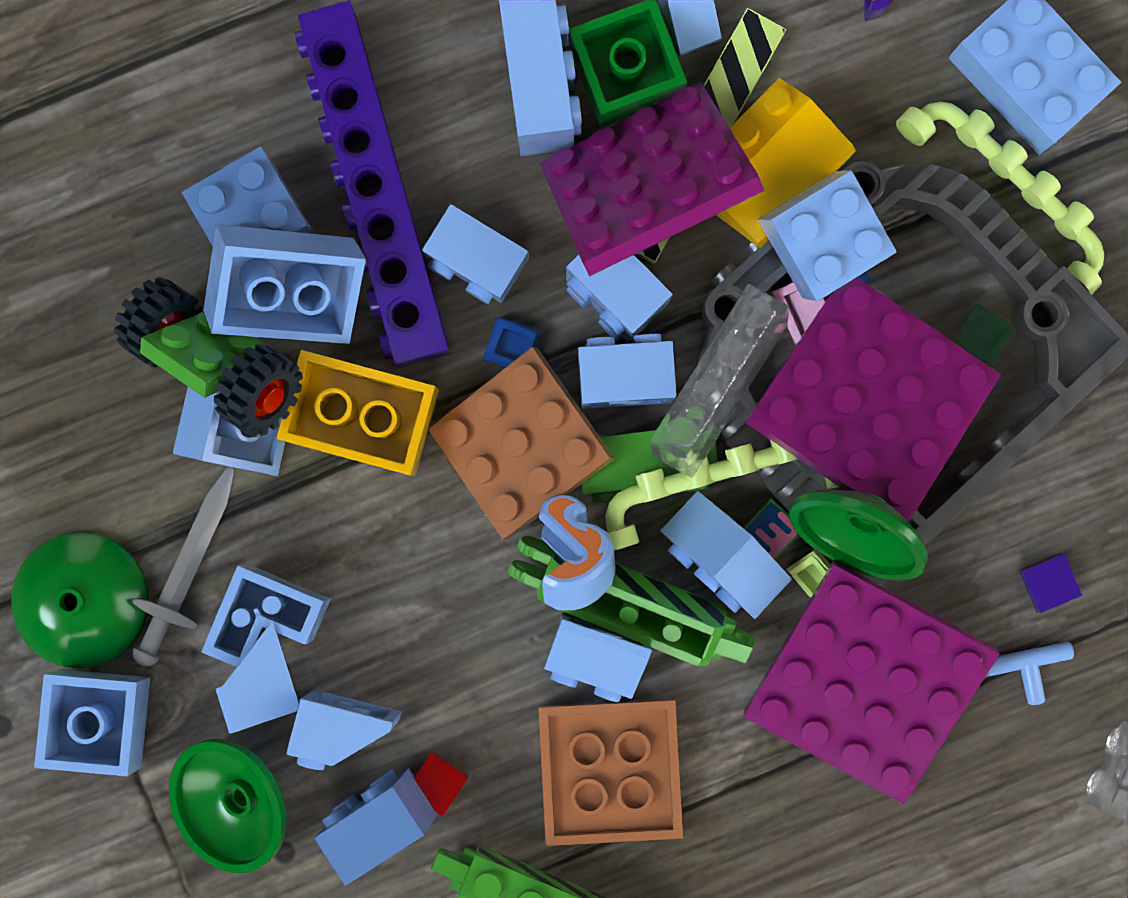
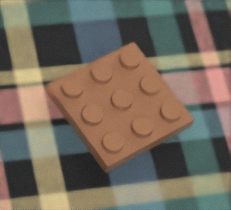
M531 347L428 429L502 540L510 539L538 518L541 506L547 499L557 495H568L615 459L538 348Z
M674 698L538 706L546 846L683 839L676 701Z

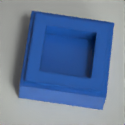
M497 317L483 360L506 368L531 347H536L540 331Z

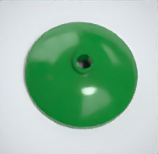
M816 490L799 496L790 509L789 518L792 526L810 546L831 560H836L857 572L887 580H910L920 576L928 562V553L920 535L897 510L878 496L852 490Z
M94 533L64 534L41 544L22 563L12 588V614L22 639L43 659L68 668L94 667L121 655L138 637L145 623L147 612L134 605L132 600L139 598L149 601L148 585L137 560L118 542ZM69 593L77 598V606L74 610L68 609L65 605V597Z
M218 738L198 742L179 756L170 775L169 802L177 828L190 848L208 864L230 873L252 872L273 859L284 841L287 818L280 787L264 762L246 747L230 740Z

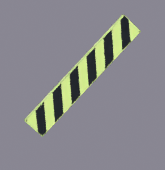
M749 8L746 9L704 84L706 91L729 128L738 118L787 30ZM669 238L636 255L655 265Z

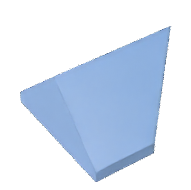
M273 620L224 685L215 688L229 734L298 711V699Z

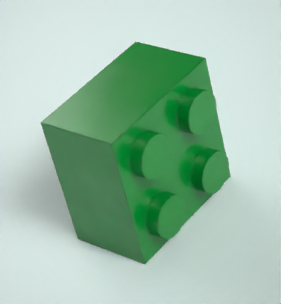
M646 0L569 29V47L572 50L574 61L599 127L632 116L640 109L650 108L672 97L677 91L686 88L687 80L656 0Z

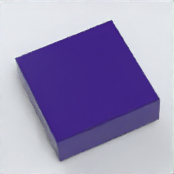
M1063 553L1019 570L1037 613H1043L1083 596L1067 558Z

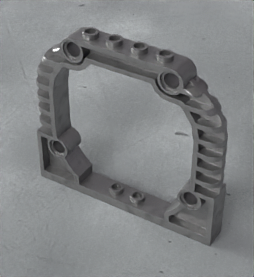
M859 161L850 164L843 171L852 170L856 179L865 182L868 187L867 199L878 218L892 206L927 213L948 228L1016 301L1017 305L1014 307L1011 316L1012 327L1023 339L1034 342L1036 354L1035 386L1047 398L1012 431L1009 427H1006L993 437L987 444L991 451L979 462L976 458H973L963 465L954 475L958 482L922 515L917 510L915 511L909 524L920 535L926 546L1128 358V333L1065 266L1058 268L1047 257L1046 253L1028 237V234L1012 220L1009 214L996 203L990 194L970 180L969 177L934 164H898L880 170L872 163ZM769 240L761 249L754 243H751L744 250L749 257L736 268L730 262L711 280L716 288L712 290L703 303L701 311L703 322L708 329L701 343L697 365L699 396L709 422L713 423L714 430L729 448L752 443L754 452L772 447L770 439L745 423L757 403L744 384L739 348L754 334L762 322L765 310L763 294L787 273ZM721 299L732 301L737 307L736 319L728 322L719 319L714 311L715 302ZM1034 305L1045 309L1048 315L1045 327H1039L1034 323L1031 315ZM799 459L753 472L789 512L794 501L803 494L816 490H836L840 488L827 489L824 476ZM860 573L882 586L888 581L887 579Z

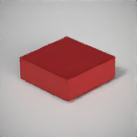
M431 751L415 775L414 780L434 811L444 816L469 776Z

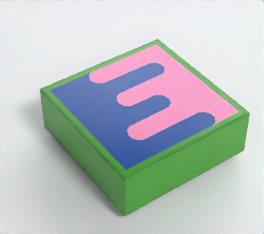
M771 498L742 527L756 539L774 560L799 536L791 524L789 514Z

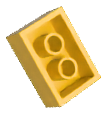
M301 350L297 365L300 368L298 371L303 376V379L299 381L302 384V390L294 394L298 401L295 406L290 405L288 407L289 416L286 419H281L276 439L416 477L439 389L430 384Z

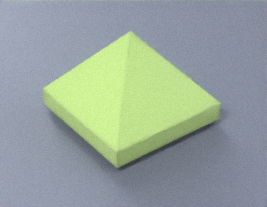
M814 549L790 565L786 570L811 598L832 561Z

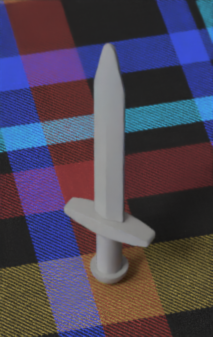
M232 467L225 469L207 493L158 602L155 603L139 598L132 600L134 605L153 616L140 647H134L133 658L141 666H152L159 660L156 654L170 623L192 629L197 627L194 621L178 611L227 506L234 475Z

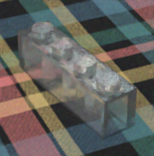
M750 284L746 286L649 441L652 456L688 477H694L786 328L789 316L788 305Z

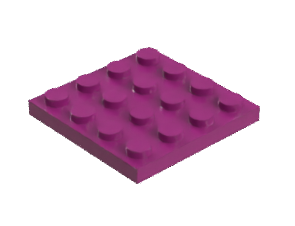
M702 82L692 87L681 89L672 97L650 108L640 109L632 117L610 128L600 129L590 138L570 148L560 149L553 153L550 158L539 163L589 277L765 191L759 175Z
M856 277L830 293L745 423L843 490L872 494L883 499L909 523L1001 374Z
M833 560L744 709L743 717L898 802L905 804L1000 654L996 647Z

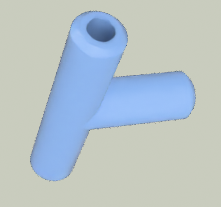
M1067 641L1000 655L986 676L1021 670L1027 703L1039 705L1046 701L1039 666L1071 660L1074 657V649L1072 644Z

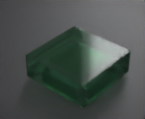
M976 303L972 306L951 341L989 367H992L1016 330V327Z

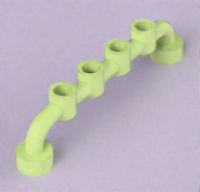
M940 101L927 104L922 109L909 107L898 118L896 126L899 132L908 141L917 146H922L935 133L936 127L933 123L935 120H944L956 129L958 138L968 147L976 148L989 160L991 169L997 175L1005 179L1009 178L1022 191L1021 194L1028 204L1036 209H1042L1055 221L1056 229L1064 237L1075 240L1081 245L1086 255L1085 262L1073 261L1067 270L1091 295L1101 286L1102 281L1098 273L1103 266L1104 250L1102 242L1088 227L1094 219L1092 212L1085 205L1076 201L1072 202L1067 208L1054 196L1061 189V186L1052 174L1040 171L1034 177L1026 170L1022 164L1026 161L1028 155L1017 142L1008 140L1003 146L998 144L989 135L995 128V125L985 112L976 109L968 116L954 104Z
M770 440L772 447L755 452L752 443L725 450L727 460L709 464L707 456L681 462L682 472L664 477L662 468L638 474L635 476L638 485L618 492L609 502L605 514L607 528L605 532L608 533L614 550L637 544L639 539L635 525L625 526L624 514L629 507L685 490L706 486L731 477L752 473L770 466L791 462L798 458ZM824 477L827 489L839 487Z

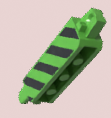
M527 535L522 536L517 545L519 552L547 564L548 567L544 569L532 563L529 564L527 561L517 559L511 562L508 573H510L513 579L539 589L537 597L544 603L542 580L547 574L565 563V561L544 540ZM616 562L612 585L598 600L580 609L561 610L696 666H708L711 658L721 660L722 656L746 663L755 641V636L736 628L737 622L727 617L729 608Z
M477 846L476 851L465 847L462 855L440 847L431 866V870L452 879L449 888L459 892L457 898H607L483 846Z

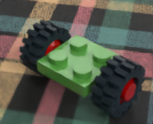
M159 277L155 278V282L149 279L143 282L144 290L136 287L131 291L134 298L131 302L125 298L121 306L126 308L124 313H117L115 319L121 324L114 327V334L119 336L116 340L122 348L151 367H161L204 398L220 392L214 396V403L218 405L215 407L216 412L251 437H256L257 434L261 436L268 434V427L275 430L280 426L278 419L280 417L286 419L289 416L288 407L290 405L295 406L298 401L294 394L302 390V384L299 381L303 379V376L298 371L300 368L297 364L256 337L212 334L205 313L202 311V306L198 304L199 300L168 279L164 280Z

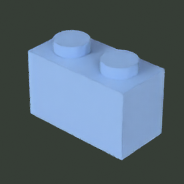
M451 204L422 249L424 256L430 260L427 265L430 270L449 281L455 275L467 282L468 286L465 290L486 304H489L492 298L502 304L529 260V251Z

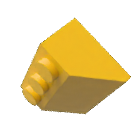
M778 78L730 127L733 135L759 175L765 191L716 215L761 249L769 239L757 219L837 171L856 152L855 147L811 98L781 78Z

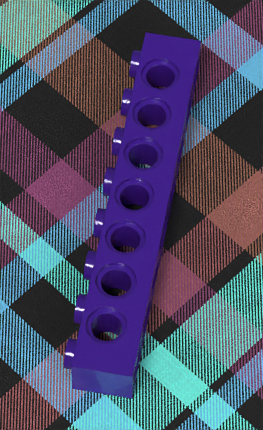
M348 0L298 14L302 30L294 32L301 57L310 58L314 72L307 74L306 78L313 100L322 101L326 115L319 117L318 121L325 143L333 142L338 158L331 160L330 164L337 186L345 185L350 201L342 204L349 229L357 228L362 244L358 247L366 259L363 273H370L374 289L366 291L373 316H382L386 332L379 334L384 357L386 360L393 358L395 365L402 368L449 355L451 351L352 3ZM330 51H344L346 53L345 59L338 66L330 67L324 64L325 56ZM352 92L358 95V100L352 108L348 110L336 108V101L341 94ZM356 135H366L370 138L368 148L361 153H351L347 149L349 141ZM375 177L382 180V188L375 196L365 197L360 194V185L365 179ZM389 220L393 222L394 232L390 238L383 241L372 238V228L378 221ZM392 263H401L407 269L405 278L398 284H388L383 279L384 270ZM408 305L416 307L419 311V318L416 324L410 328L398 327L395 322L397 311Z

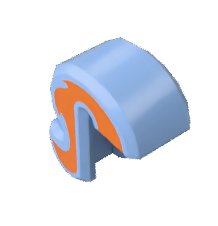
M569 495L552 496L542 504L539 519L545 524L541 537L565 563L547 574L542 580L544 603L556 610H576L598 600L612 585L615 573L614 546L607 532L598 525L587 523L586 507L581 501Z

